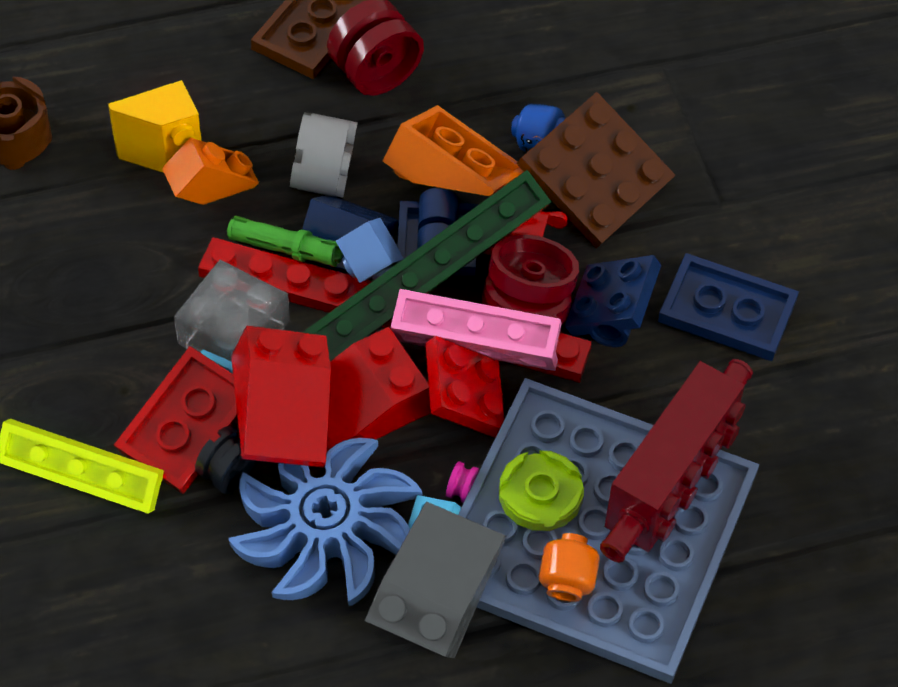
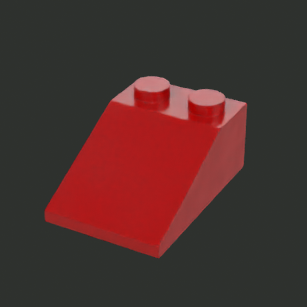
M246 325L231 355L242 459L324 467L327 452L331 376L327 337L325 335Z
M390 327L353 343L330 361L327 452L333 446L345 440L354 438L379 439L430 414L429 384Z

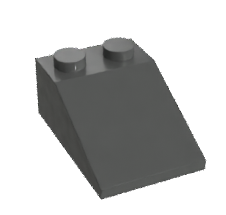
M426 501L382 579L365 621L442 656L455 658L507 536Z

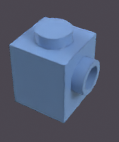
M381 218L370 220L336 240L344 255L342 261L345 269L352 277L357 278L359 283L371 278L373 280L377 279L391 269L393 265L404 259Z

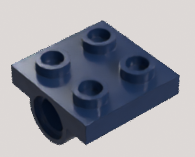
M444 188L426 190L421 194L419 202L400 201L397 247L403 258H406L478 206V204L459 203L458 196ZM476 259L452 276L476 277Z
M654 255L587 265L565 328L572 336L589 334L596 342L608 347H621L625 345L631 329L641 327L661 268L660 262Z

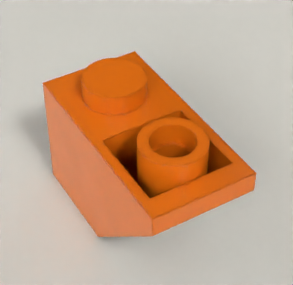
M191 137L162 168L175 197L202 205L255 188L259 184L252 169V162L244 153L240 151L234 152L219 147L215 143H206Z

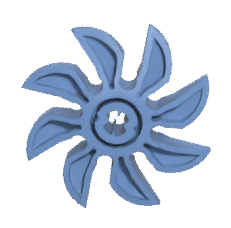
M354 438L336 444L326 453V474L320 478L312 477L308 466L278 463L281 485L291 495L271 489L246 473H242L239 489L246 512L260 526L272 528L229 538V543L235 553L245 561L256 566L276 568L282 567L296 553L301 552L297 561L271 592L273 598L297 600L315 594L328 582L327 560L338 557L342 559L345 570L348 605L351 606L360 601L369 592L375 579L373 551L362 540L381 546L395 555L398 553L410 531L409 525L396 511L391 508H383L382 506L416 499L417 495L422 496V490L407 475L387 468L369 469L355 483H351L354 476L378 447V440Z

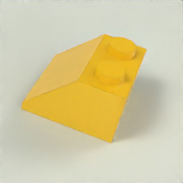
M182 80L108 104L116 154L119 159L164 173L162 170L163 166L190 137L202 141L199 114Z

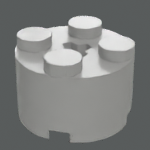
M304 112L289 187L343 198L358 122Z

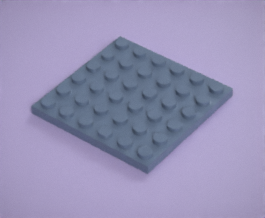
M525 378L458 514L507 536L476 608L672 684L756 477L759 464L719 450L716 455L719 457L714 471L707 480L703 477L699 479L695 485L698 490L687 510L679 508L673 518L676 519V523L668 538L664 542L658 539L650 552L634 544L623 562H614L607 558L600 550V544L611 532V530L604 527L611 485L654 425ZM539 450L552 451L567 457L578 467L582 476L584 499L577 516L567 525L551 531H532L517 525L505 514L499 501L500 477L506 465L520 454L528 452V455L533 453L539 454ZM564 533H574L588 539L587 544L596 549L600 555L595 588L590 594L583 595L581 600L577 602L562 601L550 597L546 593L547 589L542 586L538 578L544 547L552 540L561 539Z

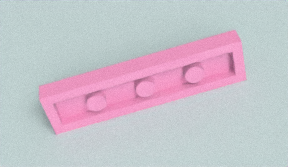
M400 289L390 328L400 342L426 346L425 343L438 336L495 360L556 371L558 362L556 347L562 322L559 318Z

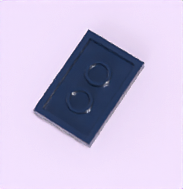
M685 253L659 312L658 322L773 361L796 304L799 291Z

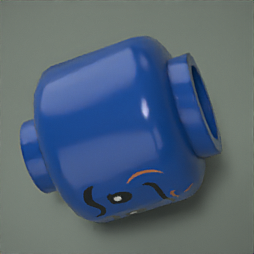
M529 104L522 109L520 115L514 117L511 127L512 136L517 139L519 148L524 152H528L566 119L562 109L556 106Z

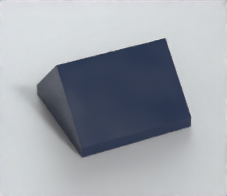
M325 195L311 199L302 230L311 231L313 236L336 241L364 223L381 218L391 237H393L399 227V220L338 197ZM342 259L339 264L337 263V267H331L330 265L311 260V262L349 274L343 265Z

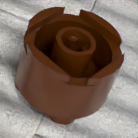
M12 77L13 81L0 82V164L10 170L20 169L26 162L39 156L52 141L51 126L43 93L36 84L21 77Z

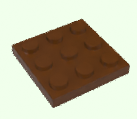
M598 92L593 94L516 163L524 172L526 170L529 171L548 198L561 212L567 215L568 219L596 249L676 176Z

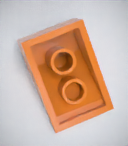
M438 105L401 123L383 159V162L390 166L397 176L412 183L484 196L493 195L524 172L516 164L518 161Z

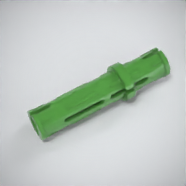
M234 216V219H231L228 224L227 236L229 240L291 255L294 260L300 262L312 260L330 265L331 267H337V263L341 262L343 256L336 241L313 236L311 231L302 229L298 232L240 216Z

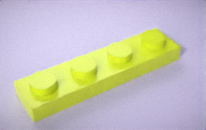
M8 419L2 424L0 433L1 464L148 514L155 510L164 470L13 419Z

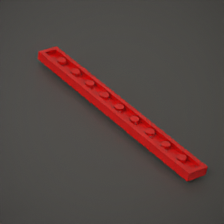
M212 237L198 266L199 277L328 313L373 282L366 280L359 283L357 278L349 274ZM392 320L382 326V328L391 327ZM560 333L556 347L558 358L556 371L520 364L515 365L580 383L591 351L592 341Z

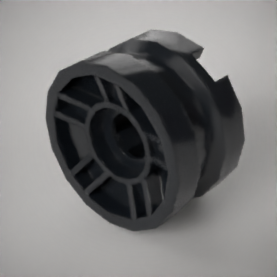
M226 426L220 429L217 433L220 437L215 442L209 439L199 453L195 464L196 473L206 480H212L213 486L224 494L231 493L240 485L242 473L244 472L250 476L258 463L256 460L242 459L239 431L233 426Z

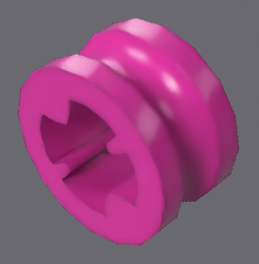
M458 461L451 473L446 489V497L452 499L454 496H459L461 502L464 503L479 473V468L473 466L471 469H466L465 464Z

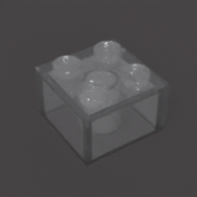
M219 259L174 316L178 344L187 349L191 346L200 353L204 349L232 361L231 355L246 325L283 330L290 322L288 293Z

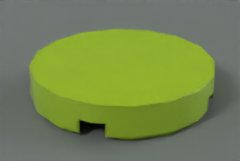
M539 450V454L533 453L528 455V452L518 455L506 465L500 477L499 501L505 514L517 525L532 531H551L567 525L577 516L584 499L582 476L578 467L563 455Z

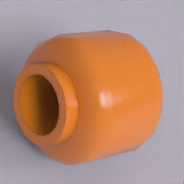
M564 533L561 539L552 540L544 547L538 578L542 586L547 589L546 593L550 597L562 601L577 602L581 600L583 595H588L594 590L600 555L596 549L587 544L588 539L574 533Z

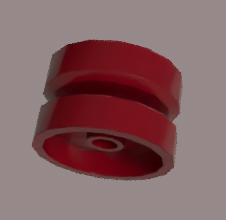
M366 0L350 8L336 22L328 37L327 50L328 55L346 73V77L363 95L375 96L399 86L414 72L421 61L424 43L421 36L405 21V18L389 0Z
M526 234L504 238L498 241L492 249L489 275L485 280L482 293V304L559 318L563 324L569 314L572 302L571 293L575 289L579 274V262L570 250L560 243L545 237Z

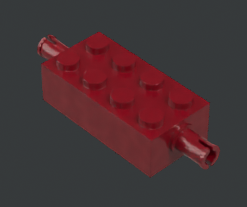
M732 359L722 373L700 361L611 485L604 526L611 530V532L600 544V550L607 558L621 563L634 544L650 552L658 539L664 542L668 538L676 523V519L673 518L679 508L687 510L697 493L698 488L695 485L699 479L703 477L707 480L719 460V457L716 456L722 447L729 449L738 435L740 427L736 424L746 406L741 402L745 384L753 375V370L747 363L739 359Z

